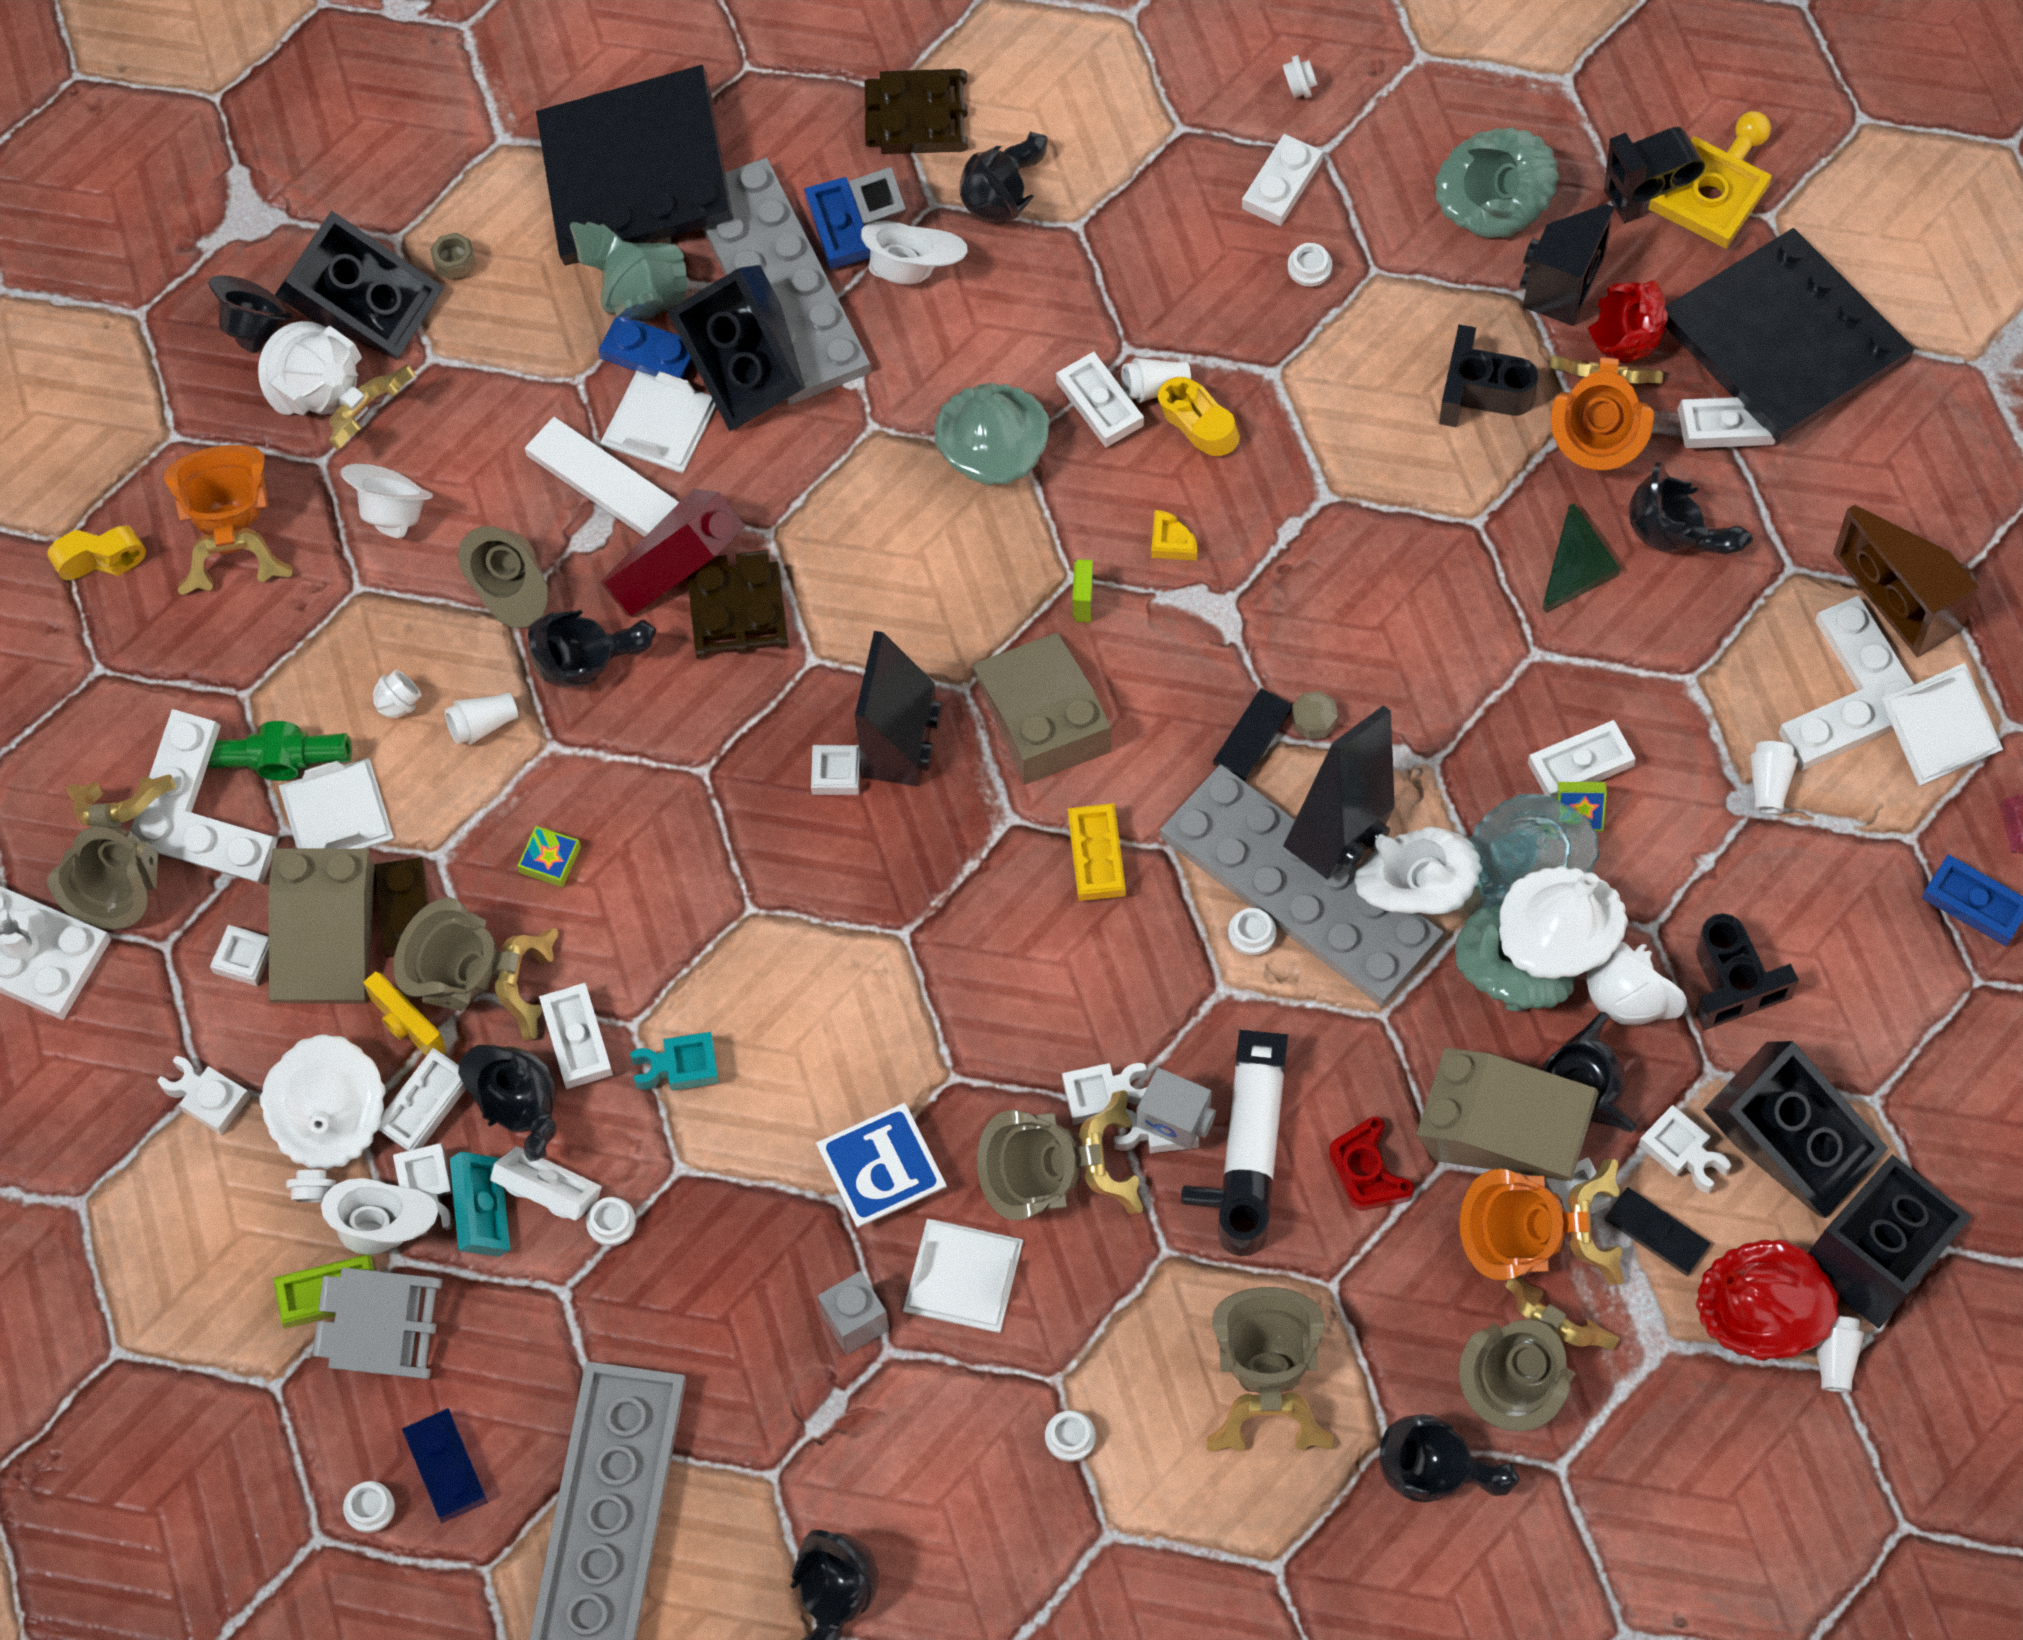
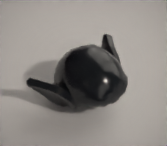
M1600 1012L1585 1028L1551 1054L1543 1063L1541 1070L1596 1088L1599 1094L1590 1121L1613 1126L1631 1133L1637 1129V1124L1616 1104L1625 1090L1624 1068L1616 1051L1607 1043L1599 1040L1600 1033L1609 1018L1607 1013Z

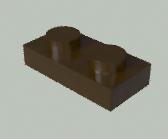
M422 857L375 864L383 947L387 958L394 957L403 931L412 918L429 904L426 869Z

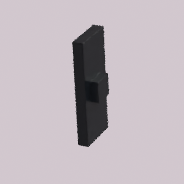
M1260 688L1213 759V765L1217 767L1220 764L1246 782L1291 713L1292 704Z
M1629 1187L1625 1189L1604 1219L1685 1276L1689 1275L1710 1246V1242Z

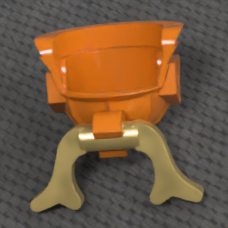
M1551 355L1550 368L1584 377L1570 393L1561 392L1558 394L1552 405V433L1556 444L1563 454L1575 464L1592 470L1616 469L1635 459L1650 439L1654 423V412L1648 406V403L1638 401L1634 388L1629 383H1662L1663 370L1630 366V369H1628V366L1618 365L1619 359L1601 357L1600 363L1592 361L1585 363L1583 359Z
M223 445L206 448L176 460L166 469L164 481L170 489V493L175 496L179 521L190 520L205 534L198 538L193 546L191 569L188 575L178 584L179 594L184 595L196 588L206 591L211 590L213 579L205 569V559L213 553L220 552L221 555L239 552V549L242 548L252 551L257 556L259 561L257 578L259 581L264 582L272 575L286 578L292 576V566L277 559L269 550L262 536L248 528L257 520L261 509L269 507L263 471L265 456L259 449L245 445Z
M1616 1159L1603 1160L1599 1170L1591 1179L1579 1183L1572 1188L1568 1197L1570 1212L1565 1211L1563 1200L1558 1194L1552 1193L1549 1189L1545 1188L1544 1176H1522L1520 1173L1507 1169L1489 1170L1478 1176L1464 1196L1459 1219L1462 1245L1471 1264L1479 1273L1493 1280H1510L1520 1275H1525L1527 1272L1549 1271L1548 1260L1556 1253L1562 1251L1565 1246L1564 1241L1567 1233H1571L1570 1247L1576 1258L1597 1267L1603 1273L1609 1285L1623 1284L1624 1277L1619 1264L1622 1248L1615 1246L1607 1247L1603 1251L1598 1250L1594 1240L1591 1239L1590 1204L1596 1193L1606 1198L1619 1196L1620 1191L1615 1182L1618 1161Z

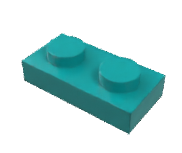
M462 1151L450 1158L458 1251L500 1257L510 1251L504 1187L490 1180L494 1163L501 1158Z

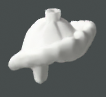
M1425 827L1423 830L1399 834L1394 839L1379 834L1375 840L1376 849L1366 856L1364 863L1360 864V867L1356 870L1354 882L1357 887V894L1365 899L1370 905L1386 911L1406 914H1446L1453 910H1459L1463 907L1464 902L1472 896L1473 890L1479 881L1478 875L1482 872V866L1479 863L1481 857L1475 850L1472 842L1465 839L1460 833L1442 828Z
M1558 866L1554 869L1543 868L1538 872H1530L1524 878L1516 880L1511 885L1500 908L1501 926L1499 934L1504 955L1511 959L1516 968L1527 971L1532 977L1558 979L1560 977L1577 976L1596 966H1601L1610 958L1611 953L1618 949L1619 943L1624 938L1625 927L1628 923L1627 916L1625 915V905L1620 901L1617 890L1611 888L1606 881L1599 879L1594 873L1583 872L1578 868L1568 869L1563 866Z
M321 1034L298 1041L269 1070L263 1084L260 1106L263 1109V1118L268 1127V1132L271 1138L277 1142L278 1148L283 1154L290 1156L293 1162L304 1164L309 1169L322 1168L329 1170L335 1166H345L350 1159H357L362 1155L363 1149L370 1146L373 1142V1134L380 1127V1118L384 1111L382 1099L385 1094V1085L381 1082V1075L375 1062L365 1055L361 1048L352 1044L345 1037Z

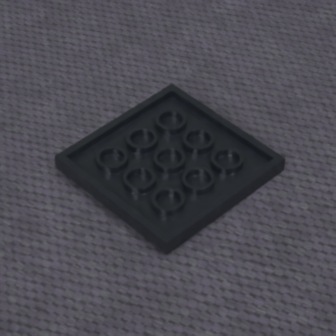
M703 64L536 111L559 257L565 266L579 262L575 242L569 227L573 222L586 225L589 221L599 226L604 224L622 241L649 243L734 219L708 75Z
M1794 227L1665 306L1668 312V320L1665 327L1734 398H1739L1744 404L1743 408L1763 428H1766L1771 433L1772 438L1777 443L1908 361L1915 349Z

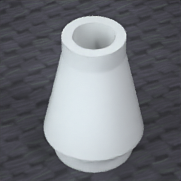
M1134 358L1132 363L1123 364L1121 371L1124 392L1131 400L1136 399L1138 403L1157 398L1158 390L1162 384L1171 378L1186 377L1191 379V371L1187 361L1171 362Z
M509 692L496 696L454 701V706L444 710L449 732L456 744L467 742L471 745L507 722L518 718L516 704Z
M1763 741L1756 744L1755 752L1750 755L1755 811L1772 815L1783 813L1784 801L1798 761L1793 756L1794 747L1792 745L1778 741Z
M1839 1316L1832 1326L1831 1334L1828 1338L1816 1346L1822 1390L1831 1392L1852 1391V1380L1864 1337V1332L1859 1331L1860 1320Z

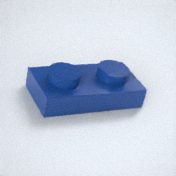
M847 177L804 188L805 199L829 268L833 269L869 259L870 249L866 247L861 239V230L864 225Z
M615 317L598 349L600 359L655 377L660 371L686 380L694 365L679 335L628 317Z
M1949 854L1922 895L1923 900L2005 947L2008 946L2023 922V896Z

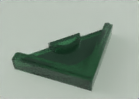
M1575 503L1568 506L1543 600L1542 609L1545 613L1619 576L1620 567Z

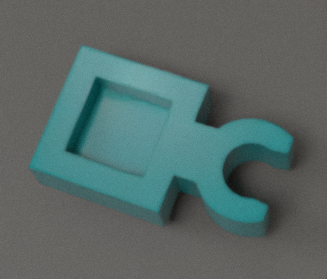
M711 1032L663 1039L665 1052L656 1053L648 1048H639L630 1052L633 1065L646 1063L651 1066L650 1071L646 1074L633 1076L637 1089L653 1088L661 1079L666 1078L669 1080L671 1091L719 1083Z

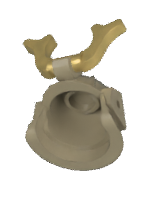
M169 774L155 779L149 777L141 778L137 792L131 798L119 803L93 805L103 795L98 782H93L86 786L71 784L66 787L71 800L74 801L73 812L78 822L84 826L90 824L92 826L78 834L74 839L73 849H66L60 864L52 869L47 879V886L52 896L69 915L96 928L109 930L129 927L142 918L148 905V890H155L157 887L158 851L147 841L143 842L133 833L132 829L128 830L120 826L122 822L131 820L141 814L156 798L175 789L176 784L172 775Z
M446 897L433 901L422 908L409 922L396 947L393 973L400 990L410 996L423 997V1003L462 1011L469 1005V1002L474 1001L477 996H480L486 990H490L491 984L496 978L498 979L495 982L497 997L518 1022L522 1039L524 1041L537 1039V1019L542 1014L543 1009L541 1005L528 1004L520 997L517 979L522 955L526 951L530 952L540 964L553 961L552 946L558 937V930L556 928L547 929L537 937L529 935L510 937L503 944L504 951L498 952L495 938L485 929L487 920L468 912L465 905L461 904L458 900Z
M1127 1091L1113 1092L1106 1108L1083 1122L1079 1133V1138L1082 1140V1146L1080 1147L1076 1136L1070 1130L1056 1125L1055 1113L1031 1115L1028 1112L1008 1110L996 1114L985 1126L977 1150L978 1178L983 1194L990 1206L999 1215L1009 1220H1023L1044 1210L1067 1207L1065 1196L1074 1187L1078 1186L1082 1180V1167H1085V1180L1094 1192L1117 1199L1129 1214L1141 1213L1143 1206L1137 1194L1139 1178L1137 1176H1129L1119 1182L1113 1181L1105 1170L1101 1140L1107 1125H1112L1118 1129L1131 1126V1119L1126 1112Z
M1518 1276L1507 1280L1505 1287L1515 1296L1516 1307L1519 1312L1528 1319L1514 1321L1502 1328L1492 1323L1487 1330L1481 1329V1331L1476 1332L1468 1340L1459 1363L1460 1386L1470 1407L1489 1424L1509 1431H1527L1544 1425L1559 1412L1566 1401L1570 1385L1576 1373L1566 1367V1351L1561 1340L1575 1346L1595 1345L1613 1351L1620 1339L1617 1335L1600 1328L1590 1319H1586L1583 1326L1580 1327L1567 1320V1314L1551 1304L1547 1307L1542 1305L1539 1301L1544 1292L1539 1288L1529 1285Z
M1277 1287L1246 1289L1225 1298L1215 1308L1212 1316L1213 1330L1219 1344L1220 1371L1232 1372L1233 1376L1246 1391L1257 1392L1259 1395L1247 1393L1241 1395L1232 1403L1224 1425L1207 1437V1450L1213 1452L1231 1447L1237 1451H1243L1245 1449V1437L1240 1430L1241 1424L1246 1419L1256 1415H1288L1296 1419L1300 1423L1299 1430L1295 1435V1446L1298 1450H1304L1311 1445L1328 1450L1334 1447L1333 1435L1317 1425L1306 1399L1296 1393L1281 1394L1283 1391H1292L1299 1384L1300 1378L1305 1374L1306 1370H1317V1345L1321 1342V1336L1325 1327L1324 1315L1320 1307L1312 1299L1301 1293Z

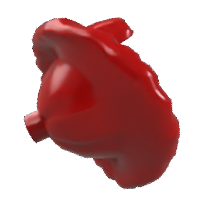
M1781 1239L1774 1241L1759 1240L1754 1243L1748 1242L1742 1244L1737 1249L1727 1250L1723 1257L1715 1259L1712 1262L1711 1268L1702 1275V1282L1697 1290L1698 1298L1695 1304L1696 1309L1700 1313L1699 1321L1706 1328L1710 1338L1718 1340L1719 1344L1727 1350H1732L1738 1355L1749 1356L1760 1361L1791 1358L1799 1355L1804 1350L1813 1349L1821 1341L1828 1338L1831 1334L1832 1326L1839 1317L1837 1308L1839 1301L1838 1293L1832 1286L1827 1273L1822 1271L1817 1260L1808 1252L1787 1240Z

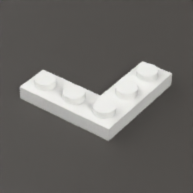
M1859 595L1818 612L1815 619L1817 626L1854 684L1857 692L1781 724L1779 735L1784 743L1794 747L1793 756L1798 759L1797 765L1801 771L1894 731L1881 699L1914 685Z
M172 709L149 778L155 779L170 774L176 784V788L156 798L141 814L135 817L131 828L133 833L143 842L147 841L158 851V854L263 885L272 860V850L276 848L278 840L269 835L192 813L221 725L216 721Z

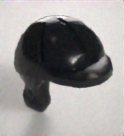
M1030 131L1025 141L1008 147L1003 152L999 150L1002 148L1001 146H995L987 151L973 154L966 162L959 182L960 197L966 209L973 216L986 222L1001 223L1018 218V214L1034 197L1029 195L1023 198L1024 184L1018 169L1034 166L1043 160L1047 149V136Z
M1662 462L1654 464L1652 474L1638 485L1630 501L1629 520L1635 534L1646 545L1662 552L1684 551L1691 547L1705 552L1728 554L1742 551L1753 541L1751 533L1740 526L1720 529H1708V527L1704 526L1699 506L1688 496V494L1697 492L1698 487L1691 488V482L1670 477Z
M581 609L577 611L552 612L535 620L529 626L528 654L534 670L547 683L559 688H582L595 681L605 671L610 659L625 654L640 655L649 649L652 645L656 628L646 620H640L630 628L616 631L613 634H607L595 620L581 617L580 615L583 613Z
M476 1045L470 1048L463 1055L459 1063L458 1074L464 1087L472 1094L480 1107L482 1118L489 1121V1127L497 1123L512 1133L530 1131L531 1133L523 1145L525 1157L530 1162L547 1157L546 1145L552 1140L557 1131V1125L552 1118L556 1100V1086L549 1067L537 1055L515 1046Z
M1433 1415L1405 1416L1389 1425L1380 1444L1382 1474L1392 1489L1402 1497L1412 1501L1432 1502L1440 1500L1442 1497L1452 1496L1464 1483L1476 1484L1492 1496L1508 1495L1520 1481L1515 1463L1500 1465L1488 1459H1475L1470 1455L1465 1439L1453 1430V1425Z
M811 1530L802 1540V1546L797 1554L796 1565L791 1576L793 1580L790 1587L794 1589L799 1585L801 1603L816 1619L815 1623L817 1626L801 1640H839L844 1624L854 1620L871 1606L878 1590V1569L874 1556L870 1553L868 1546L857 1538L841 1532L829 1533L823 1530Z

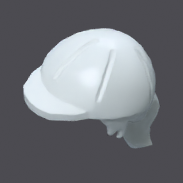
M1620 942L1618 949L1611 953L1610 958L1604 964L1596 966L1587 972L1588 990L1593 1004L1600 1012L1607 1013L1610 1019L1620 1024L1636 1026L1653 1022L1657 1019L1678 1018L1683 1014L1687 1005L1684 992L1653 970L1650 960L1652 952L1644 951L1647 947L1646 944H1641L1636 951H1633L1627 943Z

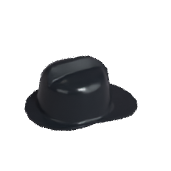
M227 275L211 277L208 282L211 291L219 300L220 329L225 334L234 337L237 344L250 353H257L261 345L265 344L281 328L284 320L293 317L270 291L256 283Z

